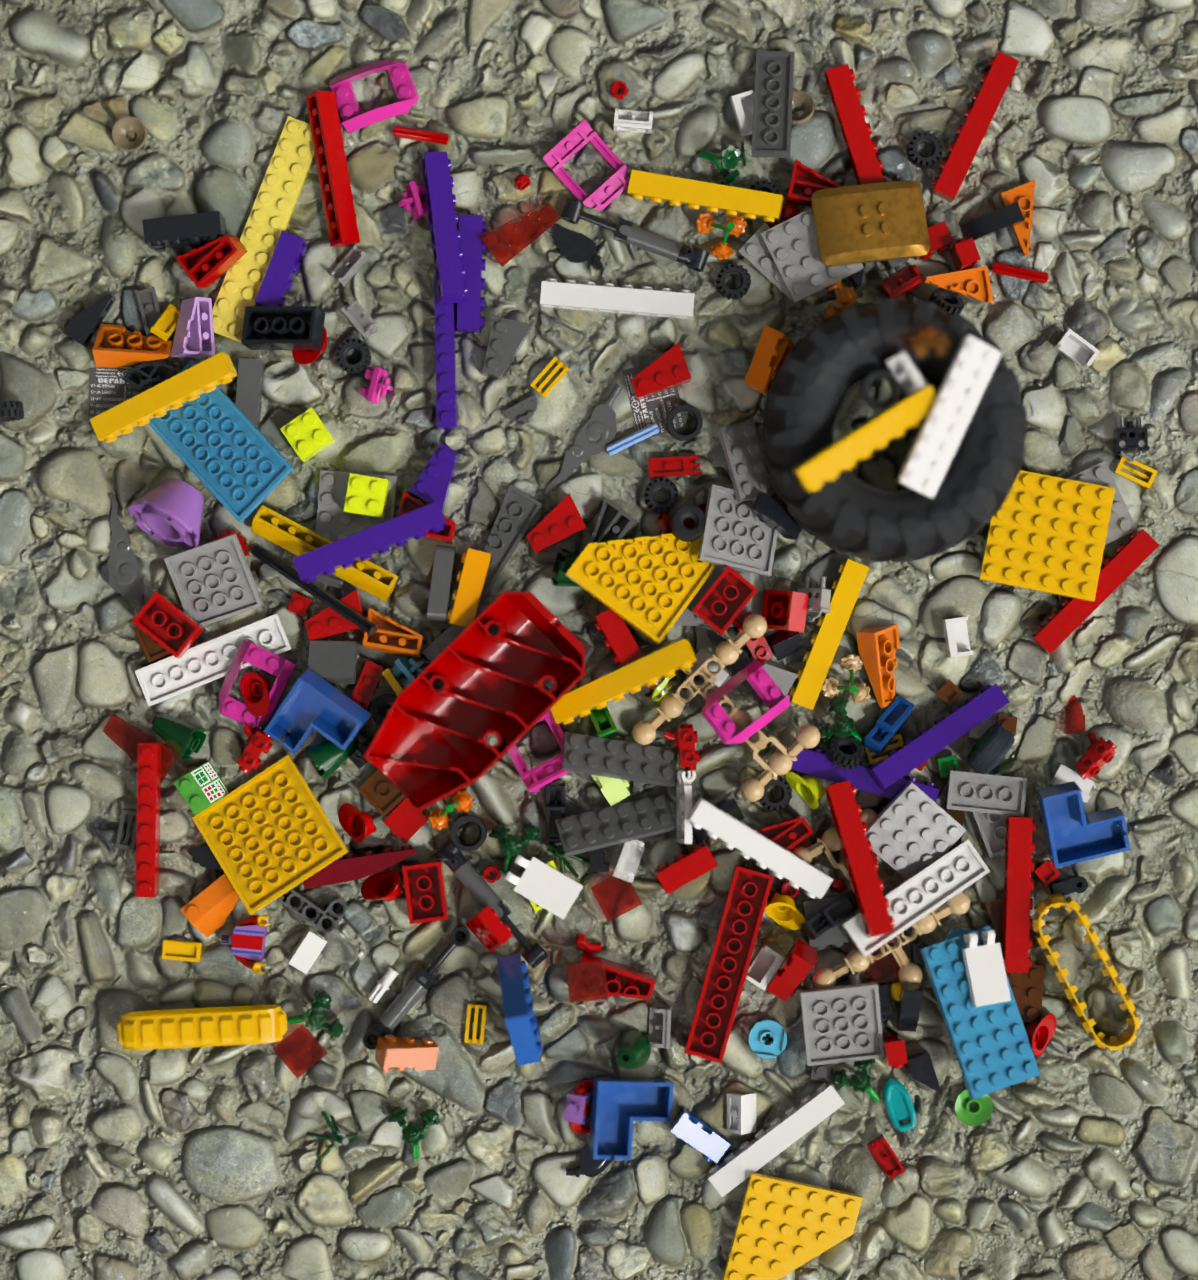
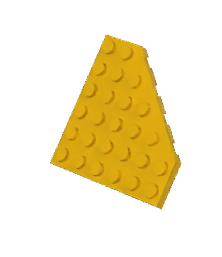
M673 533L652 537L645 536L627 540L589 543L565 575L659 645L717 565L697 560L701 536L697 540L685 542L676 538Z
M751 1172L722 1280H779L853 1234L863 1199L862 1196Z

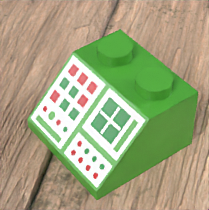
M210 761L174 782L194 815L230 793Z

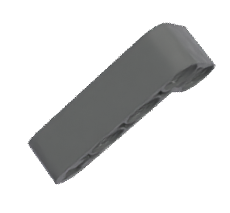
M436 545L427 610L428 621L448 623L447 617L456 547Z
M295 888L276 899L324 933L331 932L348 910V903L343 898L333 900L325 910ZM289 892H292V894H290V895L287 897V900H285L284 898L287 896L286 894H288ZM293 896L300 898L301 904L299 906L292 904L291 899ZM336 902H339L343 905L342 912H336L334 910V904ZM309 907H313L316 910L317 914L315 917H310L307 914ZM325 918L332 921L331 928H326L323 925Z

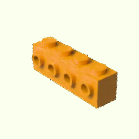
M468 548L467 552L463 553L461 563H464L463 571L459 570L457 582H460L458 590L454 589L452 600L455 601L454 607L449 609L447 619H450V624L467 628L476 619L492 556L490 553Z

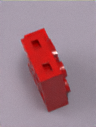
M489 906L482 909L465 923L489 953L502 946L513 936L510 928L501 922L496 911L489 908Z

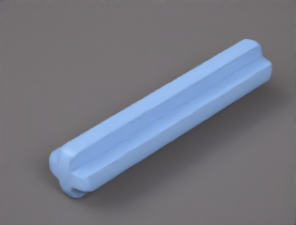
M653 423L606 446L608 454L612 456L659 433L658 425Z

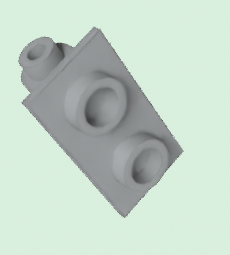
M352 298L348 301V305L340 309L364 338L377 332V323L368 313L363 315L365 310L358 300Z

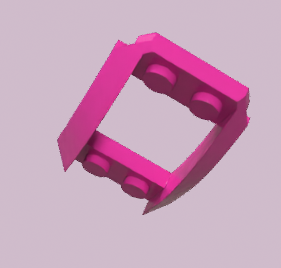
M393 59L378 61L346 72L329 81V87L335 92L337 105L343 120L342 124L349 134L385 119L408 114L410 108L419 99L407 62ZM388 69L399 102L362 114L351 82Z
M585 119L575 124L572 130L542 156V159L563 184L585 206L602 211L629 186L627 166L610 150ZM588 142L614 170L589 195L580 188L562 167Z
M243 640L218 694L220 714L245 726L249 724L253 730L258 729L271 720L276 705L296 664L247 640ZM244 661L277 676L269 694L270 707L267 713L261 717L253 716L249 713L246 704L229 697Z
M756 660L752 661L705 697L706 702L701 714L724 744L743 743L790 706L789 695L785 697L762 667L766 663ZM747 679L769 710L744 730L740 731L718 700Z
M551 710L538 722L546 719L562 753L529 770L516 744L508 751L529 792H540L539 788L571 772L562 770L564 733L560 725L556 724Z

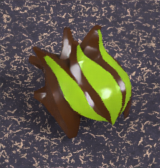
M675 672V675L666 679L663 676L658 679V683L648 687L647 684L642 686L650 689V692L644 696L652 701H661L666 695H669L673 687L681 685V682L673 680L681 675L680 672Z

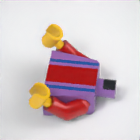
M270 914L250 915L240 920L238 925L234 926L233 933H222L221 944L232 945L231 954L235 955V958L245 967L252 969L255 974H264L261 971V966H267L266 963L261 961L264 960L267 926L271 925V923L266 922V917H270Z
M593 1080L578 1081L567 1094L564 1121H569L568 1125L571 1131L575 1133L590 1135L589 1124Z

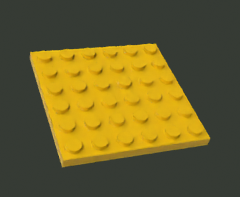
M1020 470L1005 503L990 519L979 580L1094 602L1115 488Z
M290 755L285 756L192 817L250 915L255 914L349 852Z

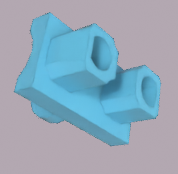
M403 656L395 661L391 672L397 678L404 673L408 678L403 683L404 688H406L423 671L421 666L424 662L421 660L417 663L414 658L409 660L406 656Z

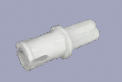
M388 967L381 979L376 981L377 985L368 996V999L373 1003H378L385 991L390 989L389 986L399 973Z

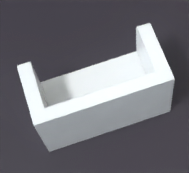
M754 90L731 96L730 101L741 137L752 134Z
M1068 329L1054 346V348L1084 370L1092 364L1100 353L1097 348L1071 329Z
M968 616L942 620L948 658L973 654V651L970 649L966 623Z
M764 944L748 968L745 979L765 991L785 957Z

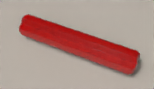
M396 125L393 128L394 137L447 145L449 142V135L445 133Z
M994 262L992 266L993 273L1040 283H1046L1049 277L1047 272Z

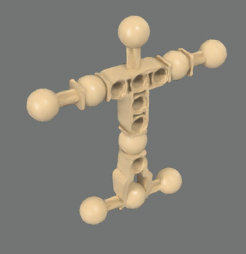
M750 614L743 621V630L734 639L729 637L727 641L719 643L715 653L712 655L713 657L709 658L698 669L693 665L691 668L683 670L689 678L677 689V692L674 691L672 694L666 695L660 701V705L656 708L658 712L649 721H639L634 725L632 737L635 742L641 745L652 743L656 737V729L665 720L670 722L672 718L680 716L684 706L687 704L686 702L690 701L698 693L706 700L705 697L708 696L707 692L709 689L719 688L712 679L721 671L722 667L725 668L726 665H731L737 661L739 653L742 652L741 647L750 638H759L765 634L767 630L765 618L760 614ZM668 640L663 643L661 649L678 641ZM710 661L717 662V671L709 670L708 663ZM700 674L704 677L705 681L702 685L695 683V675ZM682 688L690 690L691 695L689 698L681 696L680 691ZM727 694L718 700L720 705L724 702L731 705L732 709L727 714L740 731L753 723L750 714L745 710L739 709L738 706L735 707V703ZM806 724L801 726L796 732V740L788 748L775 735L768 736L761 729L757 731L758 739L751 740L748 738L745 740L754 751L752 754L753 758L765 769L757 778H747L741 784L740 793L745 800L749 802L760 800L764 795V786L770 780H777L778 775L787 774L792 768V761H797L796 756L804 748L810 749L817 746L821 736L819 730L814 725ZM771 741L780 751L771 754L767 763L758 752L766 748V744Z
M866 808L862 809L860 814L861 821L865 822L866 828L878 816L874 810ZM836 828L827 829L823 833L822 839L817 838V843L808 848L798 846L790 851L812 864L814 857L824 852L830 865L835 869H839L845 879L850 881L848 884L854 892L845 859L837 863L831 852H837L842 849ZM961 891L945 904L911 926L913 929L911 936L906 937L901 932L895 936L896 943L894 946H889L885 943L879 947L880 950L876 956L869 954L863 957L858 948L851 949L846 957H842L844 962L831 969L828 967L818 968L812 976L813 985L817 989L834 987L837 978L848 972L854 975L855 972L865 971L869 964L873 963V959L878 960L889 953L893 954L900 967L899 979L901 983H921L923 979L922 969L919 965L910 963L901 946L914 940L917 935L931 933L937 925H941L939 920L951 913L955 915L965 914L970 908L969 896Z

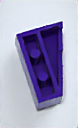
M440 443L410 489L411 493L428 504L438 501L442 513L444 512L458 459L457 452Z

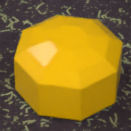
M893 982L889 987L890 997L895 1001H899V995H901V982Z

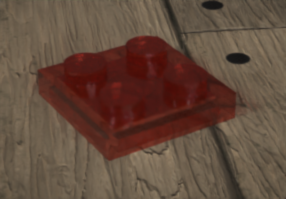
M611 876L590 887L608 922L642 905L632 883Z
M896 942L887 943V944H888L889 946H894ZM876 949L871 955L876 956L880 949ZM892 953L878 960L873 959V963H870L866 969L867 983L900 981V967Z
M605 959L566 963L570 1003L609 999Z
M304 1024L300 1025L273 1048L297 1079L328 1053Z

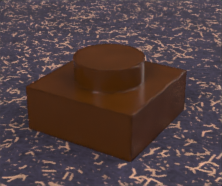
M950 679L935 692L948 706H951L963 694Z
M997 715L996 724L1002 725L1016 736L1017 717Z

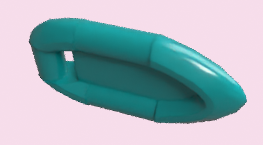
M889 1077L883 1087V1102L892 1126L897 1131L904 1132L915 1127L917 1122L916 1112L909 1092L904 1085L895 1078ZM909 1117V1122L899 1124V1120Z

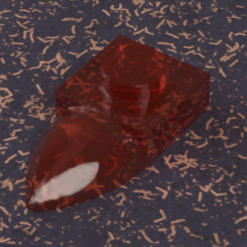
M1072 696L1065 709L1064 734H1085V715L1082 705L1076 696Z

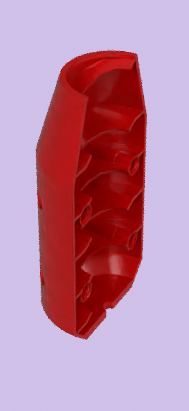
M503 592L397 696L366 751L364 758L386 775L412 803L414 810L420 812L479 780L585 675V646L531 592ZM498 625L499 632L491 635V628ZM442 680L443 687L436 690V682ZM553 681L552 689L545 690L547 682ZM496 735L497 743L490 745V739Z

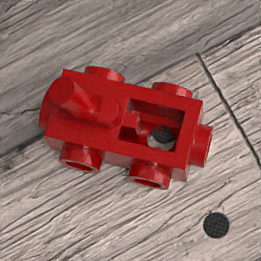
M248 724L242 728L248 736V739L245 741L247 747L236 762L240 765L239 769L246 774L259 767L262 762L261 756L263 753L267 754L273 746L271 744L272 737L261 730L254 733Z
M682 724L681 728L677 729V734L665 731L663 738L674 741V747L679 748L680 767H685V771L696 770V762H700L699 750H695V743H698L697 731H693V724Z
M1094 732L1087 735L1091 743L1087 748L1088 751L1074 764L1078 769L1076 773L1083 780L1098 775L1101 770L1100 768L1105 763L1111 762L1116 753L1115 749L1117 746L1111 740L1105 741L1102 737L1098 740Z

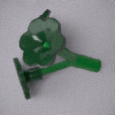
M744 141L741 142L740 150L735 149L733 145H728L726 149L721 151L720 155L703 150L699 153L700 158L714 162L720 169L721 175L724 177L720 185L727 186L740 175L738 170H735L733 173H730L728 170H734L736 166L741 164V160L743 165L746 166Z

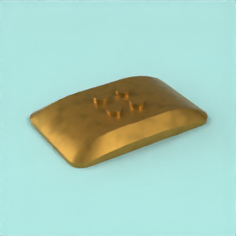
M893 181L818 190L811 196L821 262L825 266L833 267L921 257L930 251L922 191L916 181Z

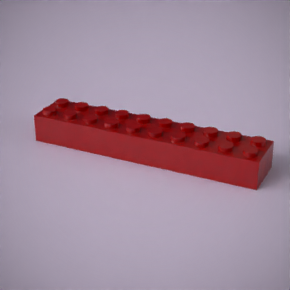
M735 864L683 1049L686 1054L722 1063L774 876L772 874Z

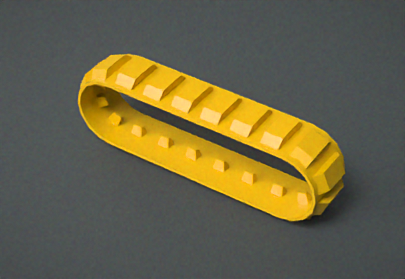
M1050 894L1049 898L1040 899L1033 907L1035 913L1031 916L1032 929L1038 931L1035 937L1041 948H1047L1044 954L1050 965H1056L1053 971L1059 982H1065L1062 985L1065 994L1069 1000L1074 999L1070 1003L1077 1016H1082L1079 1020L1086 1033H1091L1089 1037L1100 1048L1106 1046L1110 1051L1121 1050L1127 1044L1130 1045L1137 1038L1136 1031L1140 1028L1139 1016L1133 1012L1136 1008L1130 997L1124 995L1127 991L1119 978L1115 979L1118 974L1110 961L1106 962L1109 957L1101 944L1097 945L1100 940L1092 927L1088 928L1091 923L1084 911H1079L1081 906L1070 896L1065 899L1061 894ZM1060 905H1067L1065 909L1068 912L1075 910L1078 917L1074 920L1076 925H1083L1087 932L1083 937L1085 942H1092L1096 949L1092 954L1094 959H1101L1105 966L1101 971L1103 976H1110L1114 983L1110 988L1112 993H1119L1123 1001L1119 1004L1121 1010H1128L1129 1017L1125 1018L1128 1026L1126 1030L1124 1029L1121 1032V1035L1104 1038L1105 1034L1101 1031L1097 1034L1093 1031L1092 1027L1096 1024L1094 1019H1087L1083 1012L1087 1007L1085 1002H1078L1074 995L1078 990L1076 985H1069L1065 978L1069 973L1067 968H1060L1056 961L1060 957L1058 951H1051L1047 944L1051 940L1049 934H1042L1040 927L1045 926L1044 919L1041 918L1043 914L1046 915L1049 912L1050 907L1059 908Z
M272 1004L146 1010L121 1014V1018L116 1023L117 1041L122 1045V1049L125 1050L263 1044L283 1040V1035L287 1032L286 1013L281 1009V1005Z

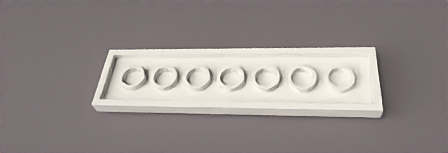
M969 335L965 336L897 480L898 482L930 498L934 497L1001 352Z
M274 614L190 648L181 658L170 656L136 670L135 674L148 706H153L225 677L243 640H247L276 655L291 650L292 647L279 615ZM244 661L240 670L252 666V664Z
M967 839L884 896L887 897L889 902V908H887L889 916H892L895 922L893 932L868 938L861 913L855 915L842 924L862 956L866 957L982 878L990 870L969 839Z

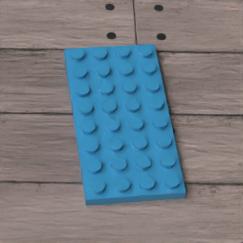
M191 359L179 373L197 365V363ZM216 386L214 391L204 392L194 401H186L182 407L167 411L165 416L151 419L149 425L235 519L242 523L294 467L219 386Z
M986 926L966 934L977 933V946H982L984 942L981 932L991 930V927ZM966 934L922 948L920 951L970 1099H976L1038 1076L1040 1072L1008 977L1007 982L1011 1001L973 1007L962 949L967 948L964 940V935Z

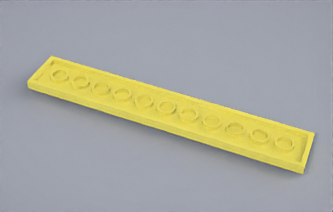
M290 116L286 120L240 238V242L248 252L228 269L212 309L215 334L241 343L245 306L257 305L255 300L281 232L287 229L315 157L311 128L308 123Z

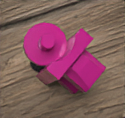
M415 181L409 182V185L405 187L406 192L401 194L403 200L399 201L398 205L399 207H405L406 212L412 211L414 220H419L423 215L428 214L426 202H421L420 200L421 196H425L424 184H416Z
M376 366L375 369H366L365 379L371 380L370 387L363 386L361 388L360 396L374 404H380L381 396L385 397L387 391H393V387L388 386L390 381L387 378L388 371Z

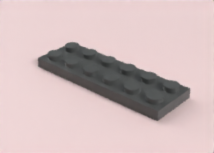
M756 51L752 157L790 158L794 51Z
M565 732L562 770L675 787L677 750Z
M666 793L555 820L565 857L677 830V824Z

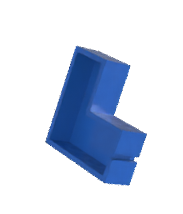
M308 668L299 677L264 732L277 742L289 732L290 734L281 745L293 754L300 750L314 729L342 750H345L357 736L371 714Z
M1075 781L1037 790L1048 855L1055 868L1130 850L1129 838L1126 833L1125 815L1119 807L1085 814L1081 789Z
M520 953L497 958L504 1016L517 1065L540 1062V1053H543L540 1041V1030L531 1001L532 993L529 987L530 979L525 960L521 961Z
M593 1077L588 1154L593 1159H610L611 1156L614 1160H631L634 1121L671 1122L674 1083L668 1078Z

